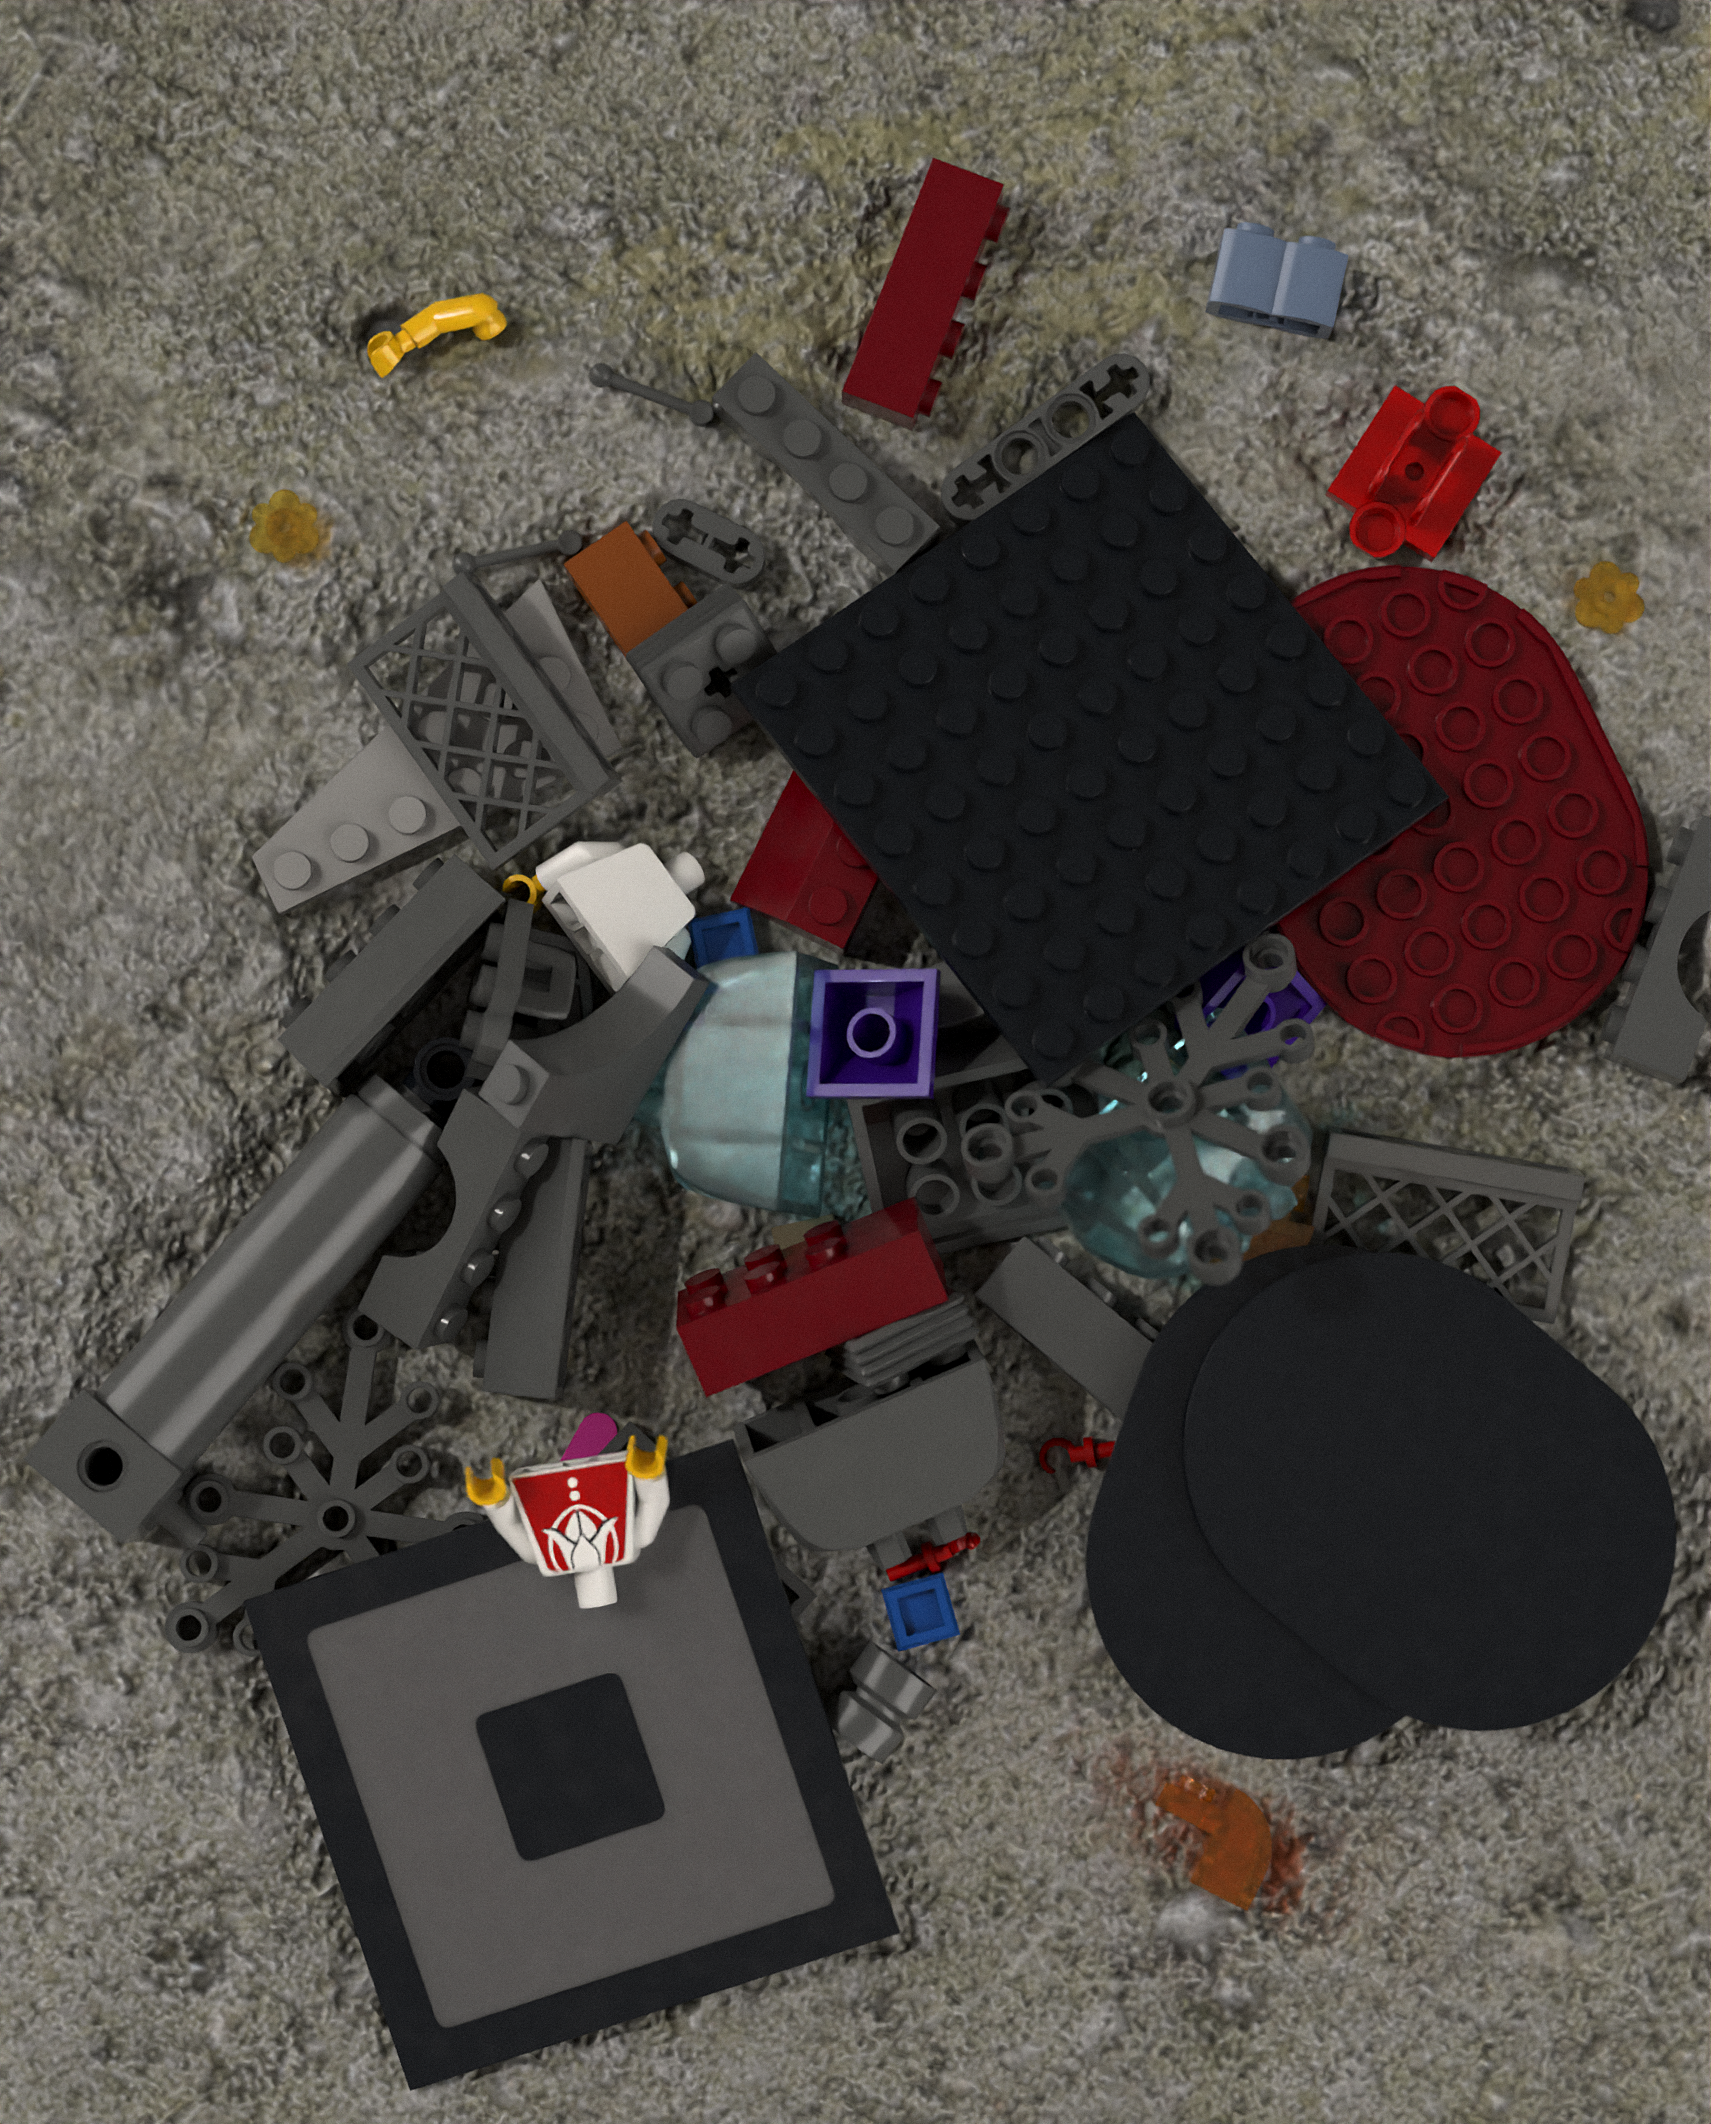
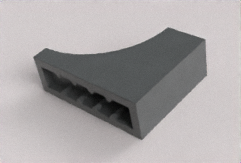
M653 945L629 980L606 1003L583 1020L546 1037L531 1040L509 1039L479 1095L518 1130L617 1145L710 982L671 949Z

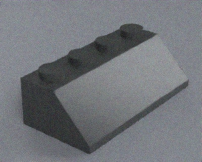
M455 854L446 863L440 858L431 862L414 881L413 886L418 892L402 909L396 904L386 909L370 927L369 932L374 938L358 955L352 950L342 955L326 973L325 978L330 984L314 1001L307 996L302 998L288 1011L280 1022L286 1030L277 1040L325 1088L338 1096L361 1075L483 947L489 922L498 923L500 915H504L507 901Z
M549 1137L546 1142L549 1147L547 1158L541 1168L529 1177L519 1198L522 1203L520 1213L514 1223L506 1231L502 1232L494 1249L499 1251L496 1276L488 1275L483 1282L481 1313L491 1314L488 1340L477 1339L473 1377L483 1378L482 1391L563 1400L593 1147L586 1140Z

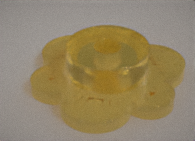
M282 489L276 491L271 496L269 504L260 503L252 510V519L256 525L249 534L251 546L262 554L273 553L274 558L280 563L291 562L296 552L299 554L311 553L319 544V533L313 526L318 517L315 507L308 503L301 504L298 496L291 490ZM283 524H290L288 532H280Z
M1601 561L1594 565L1589 573V578L1579 579L1573 588L1574 595L1580 600L1574 611L1577 622L1586 628H1594L1600 625L1604 633L1613 635L1621 630L1623 622L1633 623L1643 615L1645 608L1643 599L1635 593L1639 588L1637 576L1630 572L1621 574L1619 568L1609 561ZM1604 594H1612L1614 602H1607Z

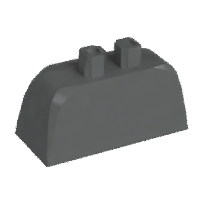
M975 1339L966 1342L967 1352L952 1362L935 1366L928 1361L909 1371L910 1381L894 1391L885 1394H875L873 1389L864 1387L851 1378L845 1377L744 1420L733 1427L743 1462L753 1481L779 1522L797 1543L809 1550L819 1552L860 1549L866 1546L880 1569L886 1570L905 1562L912 1556L902 1530L926 1520L936 1545L949 1543L968 1533L962 1504L970 1501L997 1476L1003 1467L1006 1454L1003 1424L992 1379L985 1358Z

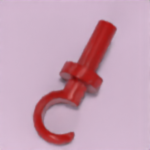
M1094 1436L1083 1438V1446L1075 1447L1071 1441L1065 1438H1052L1042 1445L1039 1452V1462L1047 1473H1055L1056 1470L1049 1465L1046 1459L1047 1451L1051 1447L1060 1446L1069 1453L1071 1463L1086 1461L1088 1469L1099 1467V1459L1110 1458L1115 1441L1096 1443Z
M968 1532L963 1537L937 1547H933L931 1541L921 1544L922 1553L909 1557L905 1562L886 1569V1573L891 1582L927 1567L934 1574L942 1570L940 1562L954 1557L955 1554L965 1548L969 1550L975 1549L980 1544L981 1538L975 1532Z

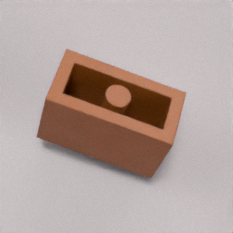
M627 521L563 564L568 577L625 658L630 650L698 603L683 581L672 587L660 570L659 566L665 563L667 559L649 532L645 529L636 535Z

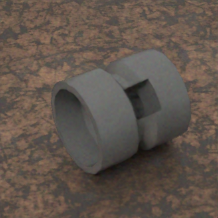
M869 1641L849 1669L853 1680L851 1685H837L824 1702V1707L833 1730L862 1752L883 1764L904 1736L900 1726L902 1720H916L937 1691L894 1656L872 1641Z

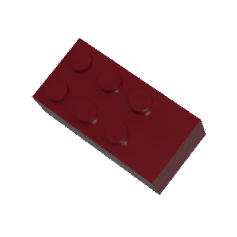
M915 1196L842 1226L838 1220L817 1225L803 1235L804 1241L781 1250L778 1244L762 1247L744 1258L745 1265L723 1274L719 1268H713L689 1278L684 1283L685 1289L678 1291L676 1329L705 1396H711L948 1301L944 1265Z

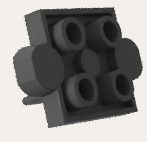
M509 898L504 915H500L498 923L490 921L488 924L481 959L489 960L488 965H482V967L475 966L466 1003L476 1005L477 1010L467 1011L459 1043L460 1048L473 1052L468 1060L466 1076L486 1081L509 1039L531 1040L560 1032L562 1019H566L571 1010L576 975L575 957L558 948L529 941L534 904ZM524 967L551 973L549 986L523 979ZM514 1011L537 1017L536 1028L512 1023Z

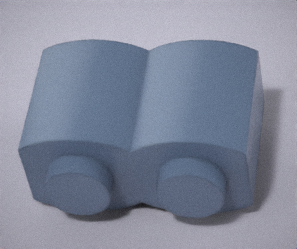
M1250 222L1239 223L1237 229L1225 228L1219 243L1205 312L1237 322L1267 325L1292 334L1328 339L1334 327L1348 255L1336 251V244L1321 237L1301 236L1298 243L1286 242L1275 238L1273 229Z

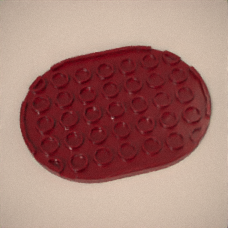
M1401 565L1369 567L1344 573L1321 582L1299 594L1290 603L1442 787L1449 798L1447 802L1274 925L1277 934L1286 937L1293 944L1297 971L1326 1003V1006L1347 1024L1370 1038L1393 1048L1438 1058L1468 1059L1493 1056L1517 1050L1547 1037L1582 1014L1607 989V986L1617 975L1628 954L1631 952L1640 931L1646 909L1645 901L1648 886L1649 850L1641 811L1624 771L1575 671L1550 633L1527 610L1519 608L1508 598L1487 587V584L1445 569L1441 571L1421 567H1401Z

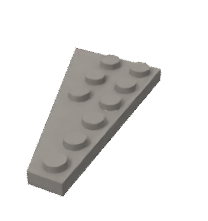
M539 579L504 612V615L608 759L623 752L622 746ZM471 644L468 647L467 656L481 658ZM455 662L450 664L419 695L449 699ZM472 664L465 665L460 701L493 706L497 679L488 667ZM506 693L503 708L518 710ZM415 701L411 728L420 741L442 744L448 706ZM459 708L453 746L486 751L491 713ZM502 715L496 753L525 758L530 757L533 730L524 718ZM388 724L252 856V859L278 913L283 916L463 828ZM542 744L540 760L555 762ZM427 749L439 766L441 751ZM452 753L448 780L456 792L479 796L484 758ZM495 760L490 798L515 802L523 800L528 765ZM539 767L535 794L567 779L561 770ZM463 800L475 817L477 802ZM488 804L487 817L507 807Z

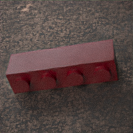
M936 158L932 159L842 389V405L911 431L914 429L919 414L930 418L943 382L933 379L942 356L953 359L964 332L965 324L956 321L964 298L975 302L988 269L987 265L979 263L982 251L987 240L996 244L999 242L1009 216L1010 207L1001 204L1004 184Z

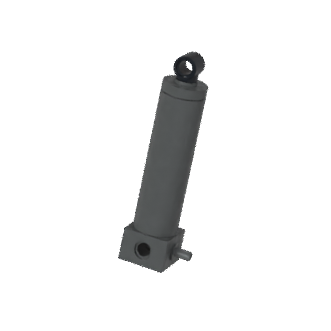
M441 1037L430 1040L419 1050L414 1060V1068L402 1082L398 1080L393 1087L370 1069L354 1088L355 1093L350 1092L98 1390L82 1389L24 1457V1461L122 1544L142 1542L147 1534L159 1523L189 1549H195L206 1537L207 1529L177 1504L183 1492L199 1474L192 1466L444 1171L442 1167L449 1165L444 1154L437 1146L443 1132L442 1127L447 1123L445 1119L453 1111L464 1088L481 1085L480 1079L466 1076L468 1060L473 1052L460 1048V1041L458 1039ZM445 1055H456L463 1060L465 1065L463 1079L452 1088L437 1087L431 1077L435 1061ZM112 1449L117 1451L123 1462L122 1473L114 1483L105 1477L102 1469L103 1459Z

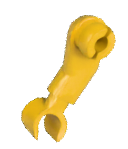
M484 293L436 301L401 324V331L395 336L390 331L374 335L368 342L367 355L379 377L383 378L393 370L404 353L416 347L420 349L426 346L442 333L472 327L474 334L478 338L488 340L497 336L505 329L507 325L506 317L498 310V302L492 296Z

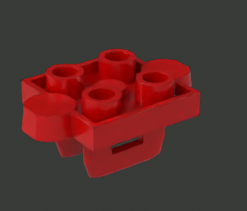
M1396 385L1393 387L1325 496L1354 513L1349 524V534L1355 548L1373 559H1381L1396 552L1403 544L1428 561L1432 562L1502 454L1501 451L1473 434L1480 421V407L1475 398L1456 386H1444L1435 390L1426 402L1423 403Z

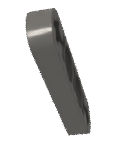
M1126 353L1114 354L1105 358L952 469L944 478L941 487V506L946 516L954 523L966 526L1132 412L1137 411L1145 402L1150 387L1149 373L1145 365L1137 357ZM1115 370L1121 377L1127 376L1129 373L1133 374L1136 377L1131 388L1134 396L1127 399L1121 392L1111 396L1104 401L1102 407L1110 415L1101 419L1094 401L1082 391L1090 387L1094 398L1105 392L1110 385L1111 379L1108 373ZM1065 405L1080 407L1088 417L1087 430L1076 438L1061 436L1053 427V414ZM1014 442L1027 443L1037 453L1038 462L1036 467L1025 475L1010 473L1001 461L1003 450ZM985 461H990L996 478L1008 489L1003 493H999L996 483L993 482L980 493V503L982 505L980 508L974 510L968 503L958 508L953 503L958 497L956 484L964 481L969 487L976 486L987 478V471L980 465Z

